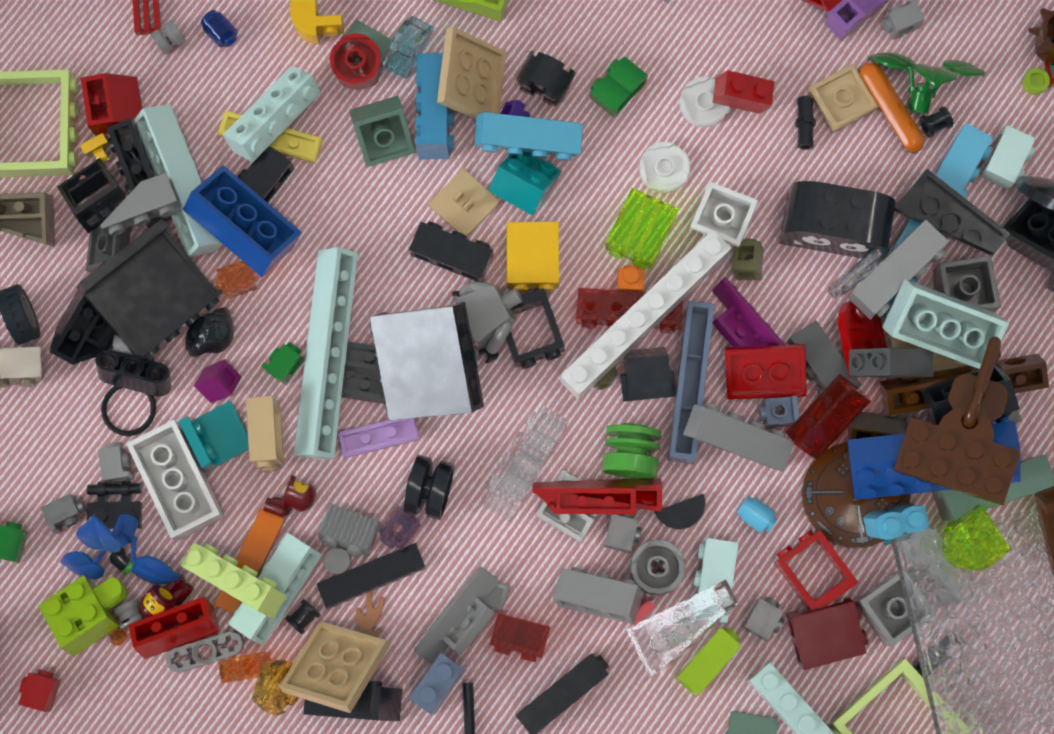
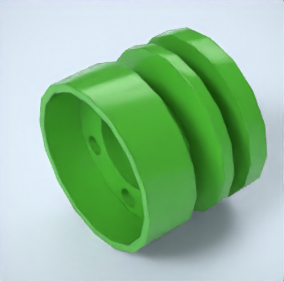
M623 423L608 425L606 434L616 438L605 439V445L615 448L616 452L604 453L602 472L628 478H657L659 459L647 454L648 452L660 450V444L651 441L660 440L662 432L641 424Z

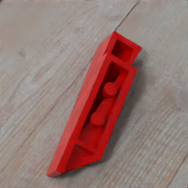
M660 478L532 483V492L537 494L555 514H636V508L662 512V482Z

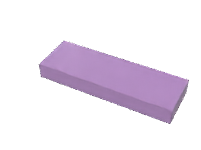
M415 418L388 419L337 432L344 459L420 440Z

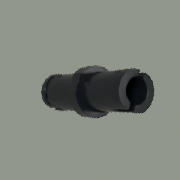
M800 96L797 98L798 118L795 120V126L798 128L797 145L802 150H809L814 148L813 130L816 126V119L813 116V98L810 96Z

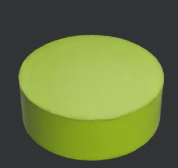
M1041 68L1030 69L1022 80L1024 90L1031 95L1042 94L1050 84L1048 73Z

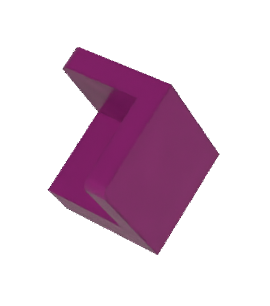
M224 359L205 367L195 382L194 387L210 403L232 395L242 377Z

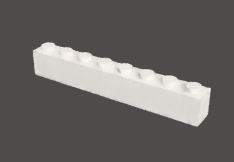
M714 230L708 233L560 375V382L578 400L582 398L729 256L731 247Z

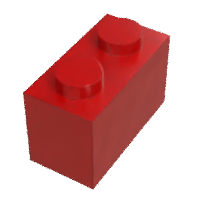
M727 70L715 78L712 103L760 114L772 106L775 81Z

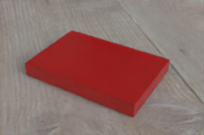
M805 344L725 347L727 400L782 398L796 395L797 397H807Z

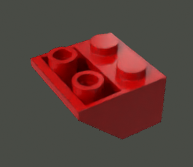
M103 73L80 78L87 125L95 136L101 133H108L107 127L131 118L134 122L136 116L143 109L137 77Z

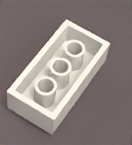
M172 420L126 443L171 539L179 541L225 518L209 482L180 424L176 420Z

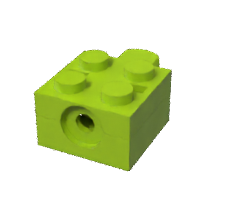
M83 575L39 604L38 607L60 648L75 657L119 627L110 609L127 598V588L114 577H110L96 586V584Z

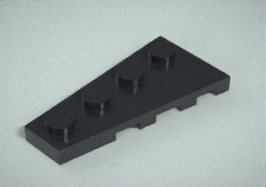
M928 169L925 170L895 206V212L919 223L927 220L939 232L991 256L995 254L1011 234Z

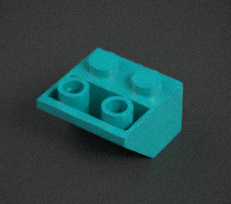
M523 152V155H509L498 166L488 191L533 216L543 205L562 171L551 162L532 157V152Z

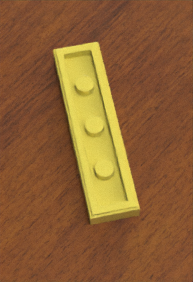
M225 110L217 133L218 136L223 137V134L242 115ZM286 128L269 146L282 155L316 164L323 139Z

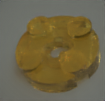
M281 659L272 663L266 662L262 665L255 691L252 694V701L261 710L271 715H281L286 712L283 709L289 704L293 706L299 697L283 693L281 688L277 689L293 663Z

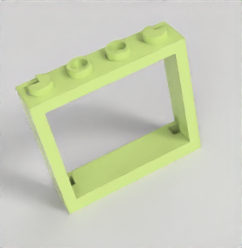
M69 69L0 72V85L61 83L60 161L0 163V178L74 175V167H76V161H78L77 153L74 152V142L78 141V130L75 127V118H78V105L75 102V93H78L79 88L77 86V78L73 76Z
M900 659L829 723L833 728L832 732L834 734H852L845 724L901 675L952 734H972L906 659Z

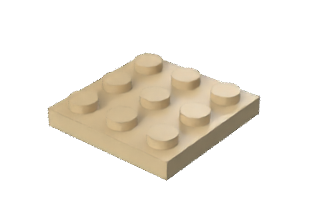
M455 27L446 28L437 103L476 119V115L483 112L500 114L507 52Z
M319 621L279 687L283 693L351 713L390 646L385 639Z

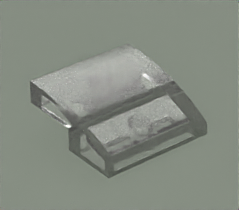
M879 250L871 251L832 282L828 287V293L834 299L839 296L842 297L882 263V253Z

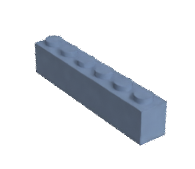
M688 301L686 306L668 461L694 464L696 461L698 440L685 436L683 433L694 404L703 406L715 304Z

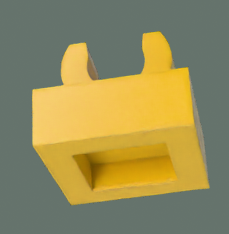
M103 133L80 145L87 157L95 155L96 159L101 158L104 163L110 160L104 150L109 147L107 137Z

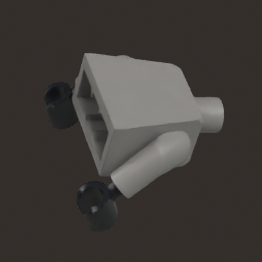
M470 282L460 291H453L452 296H458L454 299L456 303H466L470 331L475 343L481 346L486 345L478 353L479 355L487 354L485 363L497 360L498 351L512 330V324L516 321L511 308L522 303L523 300L516 288L503 294L499 287L490 283Z

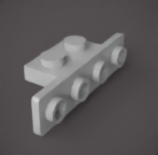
M479 567L414 648V652L430 664H433L440 653H443L448 646L459 655H462L494 615V612L484 601L499 583V580L483 567Z

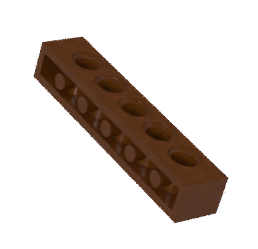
M1039 354L996 361L1011 379L1015 393L1049 388L1047 364ZM969 365L933 372V377L895 378L880 381L883 406L889 416L924 410L926 406L920 388L978 370V368Z

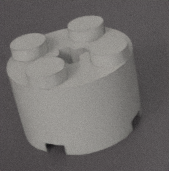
M652 540L642 544L635 551L630 562L632 581L636 582L641 591L648 595H665L673 591L684 577L685 563L682 553L674 544L668 541ZM661 562L663 564L661 567L662 571H664L663 574L660 572L654 574L651 563L657 564Z

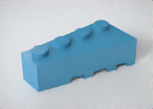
M443 53L417 54L416 85L418 92H416V109L418 116H416L415 121L417 136H415V146L419 160L449 159V151H454V135H449V126H454V111H449L448 107L437 103Z

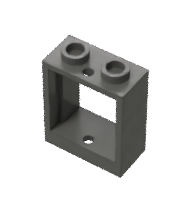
M901 348L849 350V376L877 378L933 377V352L930 350Z

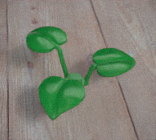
M889 52L877 53L869 56L867 61L873 59L885 66L908 71L910 83L908 92L912 94L908 109L917 113H928L931 100L935 98L939 87L946 82L956 80L957 74L965 76L981 75L982 77L986 75L985 71L970 63L959 60H945L942 65L946 68L932 67L927 64H915L912 59L906 56ZM914 70L926 79L925 83H917L916 87L914 85Z

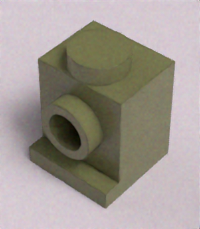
M747 238L741 242L739 247L734 246L731 270L736 280H762L764 248L760 241Z

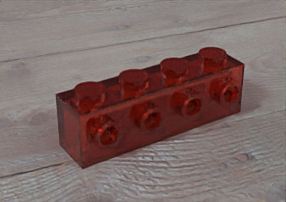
M578 288L576 324H581V327L586 329H595L597 325L607 326V329H609L647 292ZM683 301L653 329H660L659 332L675 333V330H680Z

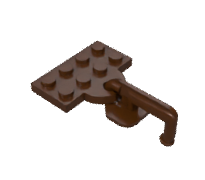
M998 337L990 338L977 376L962 374L954 380L948 396L949 404L953 410L943 416L938 426L910 418L894 466V472L1004 506L1021 451L993 443L994 430L991 422L1003 415L1008 399L1006 388L1002 384L990 380L995 363L1001 358V340Z

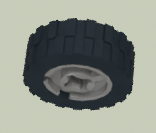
M16 284L0 290V312L14 342L21 345L40 338V328L36 314L21 285Z

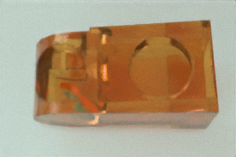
M259 652L218 662L221 684L273 676L270 652Z

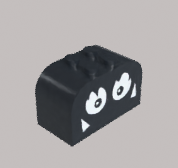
M817 181L795 182L791 185L787 194L779 244L882 262L889 249L896 201L891 196L869 190Z

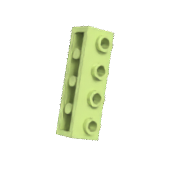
M193 542L180 566L258 612L274 619L287 595L276 589L278 585L276 582L265 576L262 580L256 578L258 572L246 565L240 569L237 567L239 561L227 554H224L223 558L217 556L220 550L207 543L202 547Z

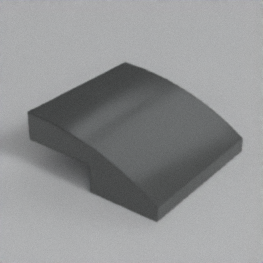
M348 342L341 397L385 404L374 345Z

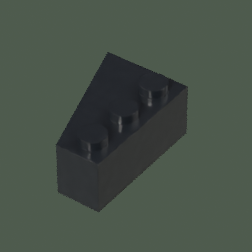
M369 681L351 713L305 699L303 715L400 721L402 689L382 687V681Z

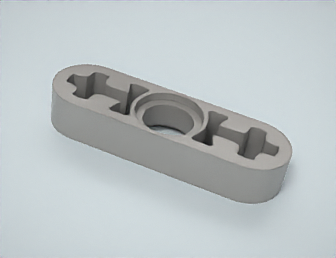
M226 632L172 649L166 657V663L168 668L174 672L192 670L239 655L244 648V640L238 633ZM229 637L232 640L238 641V645L234 646L235 651L231 652L229 648L221 649L222 656L218 657L219 651L214 641L218 640V645L228 643ZM204 644L210 645L213 650L212 656L208 660H202L198 655L199 648ZM192 648V656L196 664H192L193 659L183 661V667L181 668L179 664L173 663V660L177 658V653L180 656H187L191 654L189 649Z

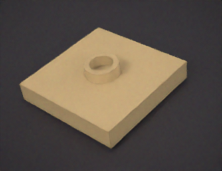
M854 64L808 87V92L833 133L870 114L879 107Z

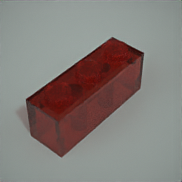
M839 374L787 430L786 434L799 449L818 460L866 408L871 400L858 386Z

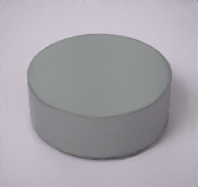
M332 548L324 556V566L330 573L338 575L348 571L351 566V557L342 548Z

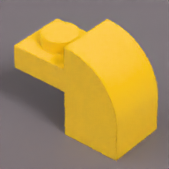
M290 0V14L295 30L306 42L320 44L319 35L336 37L338 34H345L342 15L319 16V7L316 0Z

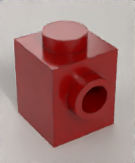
M38 669L37 673H28L27 677H24L20 684L19 692H21V697L18 704L43 712H51L61 680L53 678L54 673Z

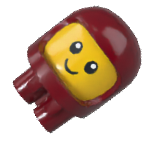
M291 475L283 497H272V499L267 497L263 511L278 517L287 516L290 513L288 508L301 512L307 511L315 502V488L311 484L308 485L295 480L296 476Z
M181 575L180 579L167 584L165 587L154 584L142 597L139 605L140 611L147 618L181 605L192 593L193 587L189 583H184L185 578L183 575Z

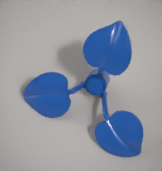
M95 514L92 515L86 523L78 528L76 536L89 548L101 550L98 556L91 559L86 553L75 551L65 554L60 561L62 565L80 577L84 575L90 580L100 579L103 577L105 570L97 563L100 562L107 551L119 552L122 547L131 543V562L134 563L131 571L140 579L148 583L160 585L177 581L182 575L176 573L171 567L155 557L141 556L137 558L136 543L138 537L134 535L139 521L128 514L119 515L112 532Z

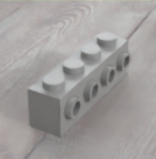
M925 220L851 292L848 299L870 320L876 314L879 317L883 316L890 309L891 305L888 302L897 296L904 279L911 281L914 278L918 281L928 271L925 266L931 260L936 263L945 255L947 251L943 248L949 241Z
M705 403L704 407L694 404L683 435L782 472L785 471L795 443L785 438L786 433L773 428L770 432L765 431L764 424L750 420L747 424L742 422L743 416L730 411L727 412V415L719 413L720 407L710 403Z

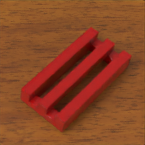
M132 0L135 34L146 35L151 34L155 30H161L159 0H153L155 26L153 28L150 27L149 0H143L144 29H141L140 1Z

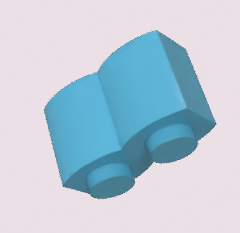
M898 504L888 511L874 510L863 517L867 536L884 540L895 539L904 532L918 533L929 526L926 507L914 504Z

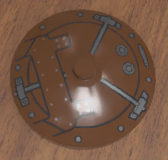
M848 442L825 450L813 461L803 482L802 503L810 524L816 531L821 530L828 541L838 546L860 549L872 547L885 541L884 539L867 536L863 517L874 510L888 511L898 504H910V494L855 500Z

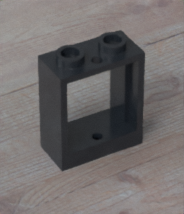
M98 158L57 186L73 215L87 233L99 227L127 197L101 158ZM107 183L110 184L109 186L104 188L102 191H100L99 193H97L81 205H78L79 202H81L82 200H84L85 198L99 190Z
M544 288L522 295L523 302L514 306L511 310L515 315L542 305L555 343L519 355L510 331L506 342L515 368L520 366L522 369L533 367L537 364L536 361L544 358L547 361L554 360L562 356L561 352L565 351V345Z

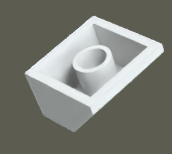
M710 181L690 228L706 235L714 230L726 243L739 247L751 222L758 200Z

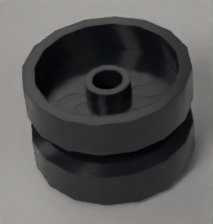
M417 455L406 486L404 512L418 515L423 509L425 500H427L425 510L427 517L441 520L451 490L455 464L441 460L436 465L432 475V459Z

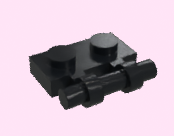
M122 481L121 484L98 482L97 484L87 485V494L98 496V502L87 503V521L95 514L109 530H113L119 515L128 514L139 521L137 529H142V502H132V494H141L142 492L141 483ZM121 494V502H108V495Z

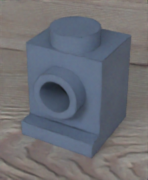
M797 395L764 399L762 402L763 406H759V418L761 422H765V428L797 426L800 422ZM775 407H782L784 414L777 415Z

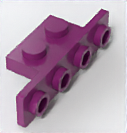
M726 277L715 286L712 292L728 310L719 315L712 324L732 347L787 345Z

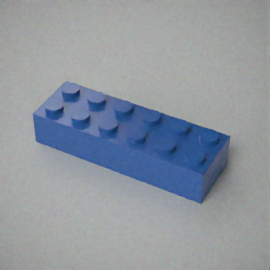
M1015 421L992 423L994 430L993 443L1020 451ZM905 433L847 440L855 500L951 489L894 472V466ZM1020 456L1011 483L1021 482Z

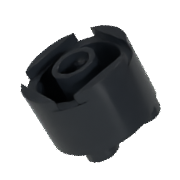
M530 51L516 80L521 86L520 90L530 96L537 93L543 96L545 103L556 107L558 102L563 101L576 73L571 68L567 72L563 69L565 65L563 62L547 54L538 52L537 56H535L534 51Z

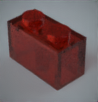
M498 613L490 645L495 646L494 652L510 656L511 651L521 653L520 659L536 663L537 658L543 659L551 627Z

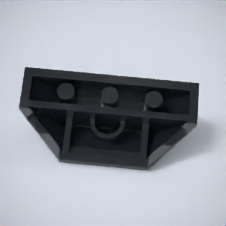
M101 261L93 271L104 264L105 261ZM77 290L56 326L49 352L75 365L95 358L98 353L104 350H109L116 334L82 293Z

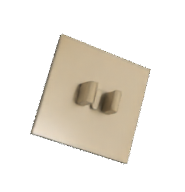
M462 168L428 203V206L452 228L464 234L467 238L494 210L500 201Z

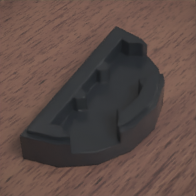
M704 494L662 508V512L654 511V514L659 522L669 528L676 530L688 529L696 524L704 513L706 505Z

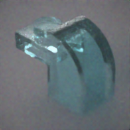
M414 16L405 20L389 45L391 50L384 68L407 79L411 74L417 54L426 50L435 27Z

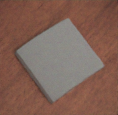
M562 469L556 481L582 480ZM543 501L535 516L582 542L598 514H555Z

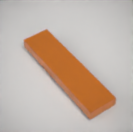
M260 508L236 558L239 561L237 564L238 568L242 569L246 565L258 572L256 576L258 578L283 527L285 519L265 512ZM221 590L214 605L233 614L242 602Z

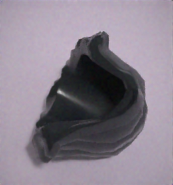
M227 307L216 309L213 313H208L204 317L201 316L189 326L186 332L185 348L191 357H198L204 353L218 354L231 345L234 338V323L230 310Z

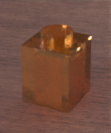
M243 261L216 269L218 278L215 279L218 290L221 289L228 299L258 289L251 268Z

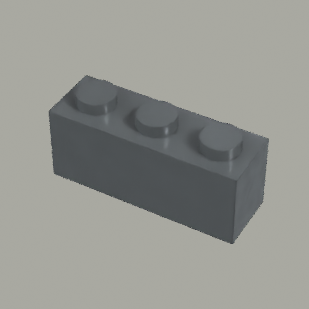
M817 320L792 335L787 341L789 345L805 344L806 377L809 381L814 380L819 387L817 392L825 403L829 402L833 406L862 385L857 377H848L845 360Z

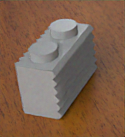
M330 503L319 528L318 538L322 540L321 543L330 548H336L337 546L346 548L347 553L355 557H361L362 554L369 556L380 529V521Z

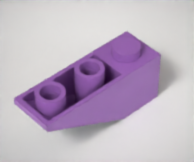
M842 0L829 11L825 24L843 41L889 0Z

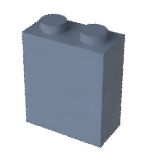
M440 653L409 699L429 714L436 715L466 672V669L445 654Z

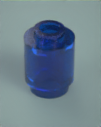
M211 10L201 19L200 23L203 26V31L218 47H230L237 40L238 30L221 12Z

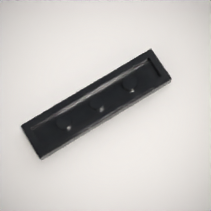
M414 543L316 584L325 608L330 609L426 569L417 544Z

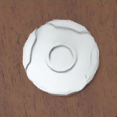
M711 77L695 78L688 82L681 92L679 100L681 114L686 121L697 127H713L722 122L729 111L728 106L712 103L715 80L711 79Z
M659 142L651 145L643 153L639 162V174L643 183L650 190L658 193H671L679 190L686 183L690 174V161L686 152L682 148L677 147L676 144Z

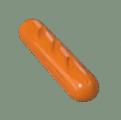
M872 62L861 66L860 76L902 145L913 154L921 151L925 143L924 136L882 68Z

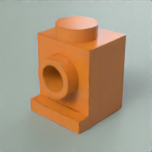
M624 265V268H618L616 295L642 297L645 269H639L637 265Z

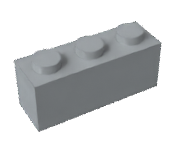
M572 567L571 570L562 568L552 598L562 608L634 625L643 593L637 583L632 580L622 579V581H617L603 573H597L595 576L587 574L583 569Z

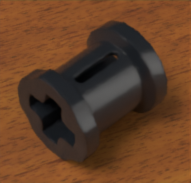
M945 106L940 107L939 111L927 117L923 115L919 118L920 126L928 138L933 137L935 132L944 128H952L954 124L953 118Z
M304 598L301 601L302 605L291 616L287 615L285 618L302 635L305 633L304 629L315 617L319 618L321 616Z

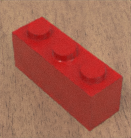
M204 596L128 624L133 649L144 659L220 632L215 608Z

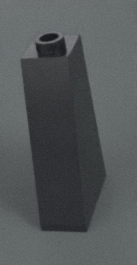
M591 653L515 716L529 734H537L608 676L609 673L606 669L609 668V665L600 654L595 657Z

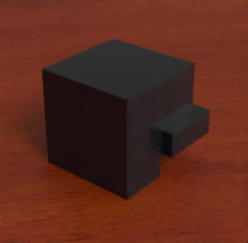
M665 347L630 350L624 356L625 374H620L623 402L675 397L674 372L669 367V355Z

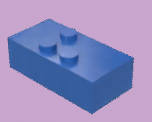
M224 165L190 193L182 209L261 277L293 249L302 234L298 228Z

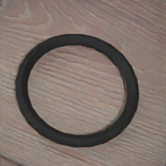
M114 386L106 393L101 405V414L106 426L114 433L122 436L137 435L146 430L153 422L156 414L154 396L146 394L151 405L147 421L135 430H121L109 421L106 410L109 398L113 393L122 388Z

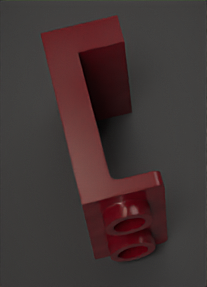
M847 597L843 599L844 602L802 613L797 611L786 613L798 665L803 670L867 654L865 645H868V638L865 630L860 628L858 619H862V613L858 603H854L853 600Z

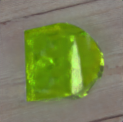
M976 505L958 520H951L944 529L946 533L944 544H942V551L948 562L956 568L972 571L983 570L992 566L1011 551V548L983 505Z

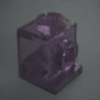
M397 504L394 508L395 510L380 528L379 533L382 536L380 540L391 549H394L396 546L403 550L421 524L418 518L411 513L404 512V508ZM395 524L402 525V529L398 532L392 528Z

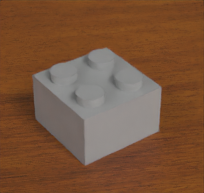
M904 570L895 571L854 601V603L859 604L861 613L884 646H894L936 615Z

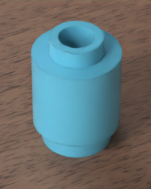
M748 496L737 511V514L741 516L740 519L759 533H762L763 530L769 533L778 520L774 517L776 511L756 497L753 499Z

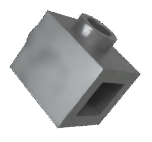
M612 514L605 548L631 553L633 542L639 543L642 530L641 527H637L638 520L633 519V514Z
M768 597L765 600L759 598L742 628L764 641H768L773 632L777 634L785 621L781 618L784 611L779 609L780 604Z

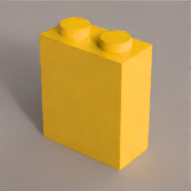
M507 222L508 289L516 288L519 293L527 292L528 289L540 290L544 288L545 292H553L554 288H559V222Z

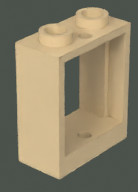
M273 396L246 398L249 460L254 466L261 469L262 472L277 471V467L284 466L280 403Z

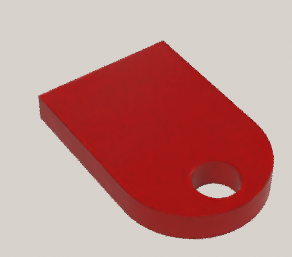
M848 301L839 310L838 327L848 377L854 378L849 376V350L887 348L881 318L876 314L870 320L857 306ZM856 308H857L858 311H859L860 317L858 316V314H857V312H856Z

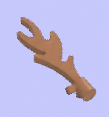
M372 591L368 592L366 596L367 615L363 616L361 609L356 608V621L360 633L378 637L382 628L379 627L375 631H373V628L381 616L385 598L383 596L380 597L378 606L373 608Z

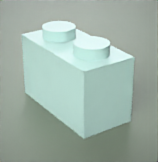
M1007 125L1001 132L980 177L1007 190L1014 183L1018 185L1025 173V170L1022 169L1024 162H1029L1036 148L1032 147L1036 138Z

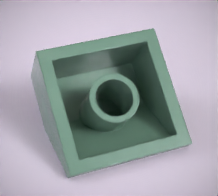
M399 96L349 110L366 167L415 153Z

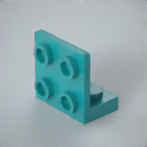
M230 401L194 420L187 416L178 421L201 468L207 472L249 450L248 433Z

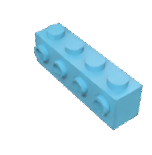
M483 112L476 115L474 146L483 147L482 151L496 153L498 149H505L507 154L523 155V152H532V157L547 158V155L550 154L556 155L557 160L569 161L572 160L573 156L581 155L583 123Z

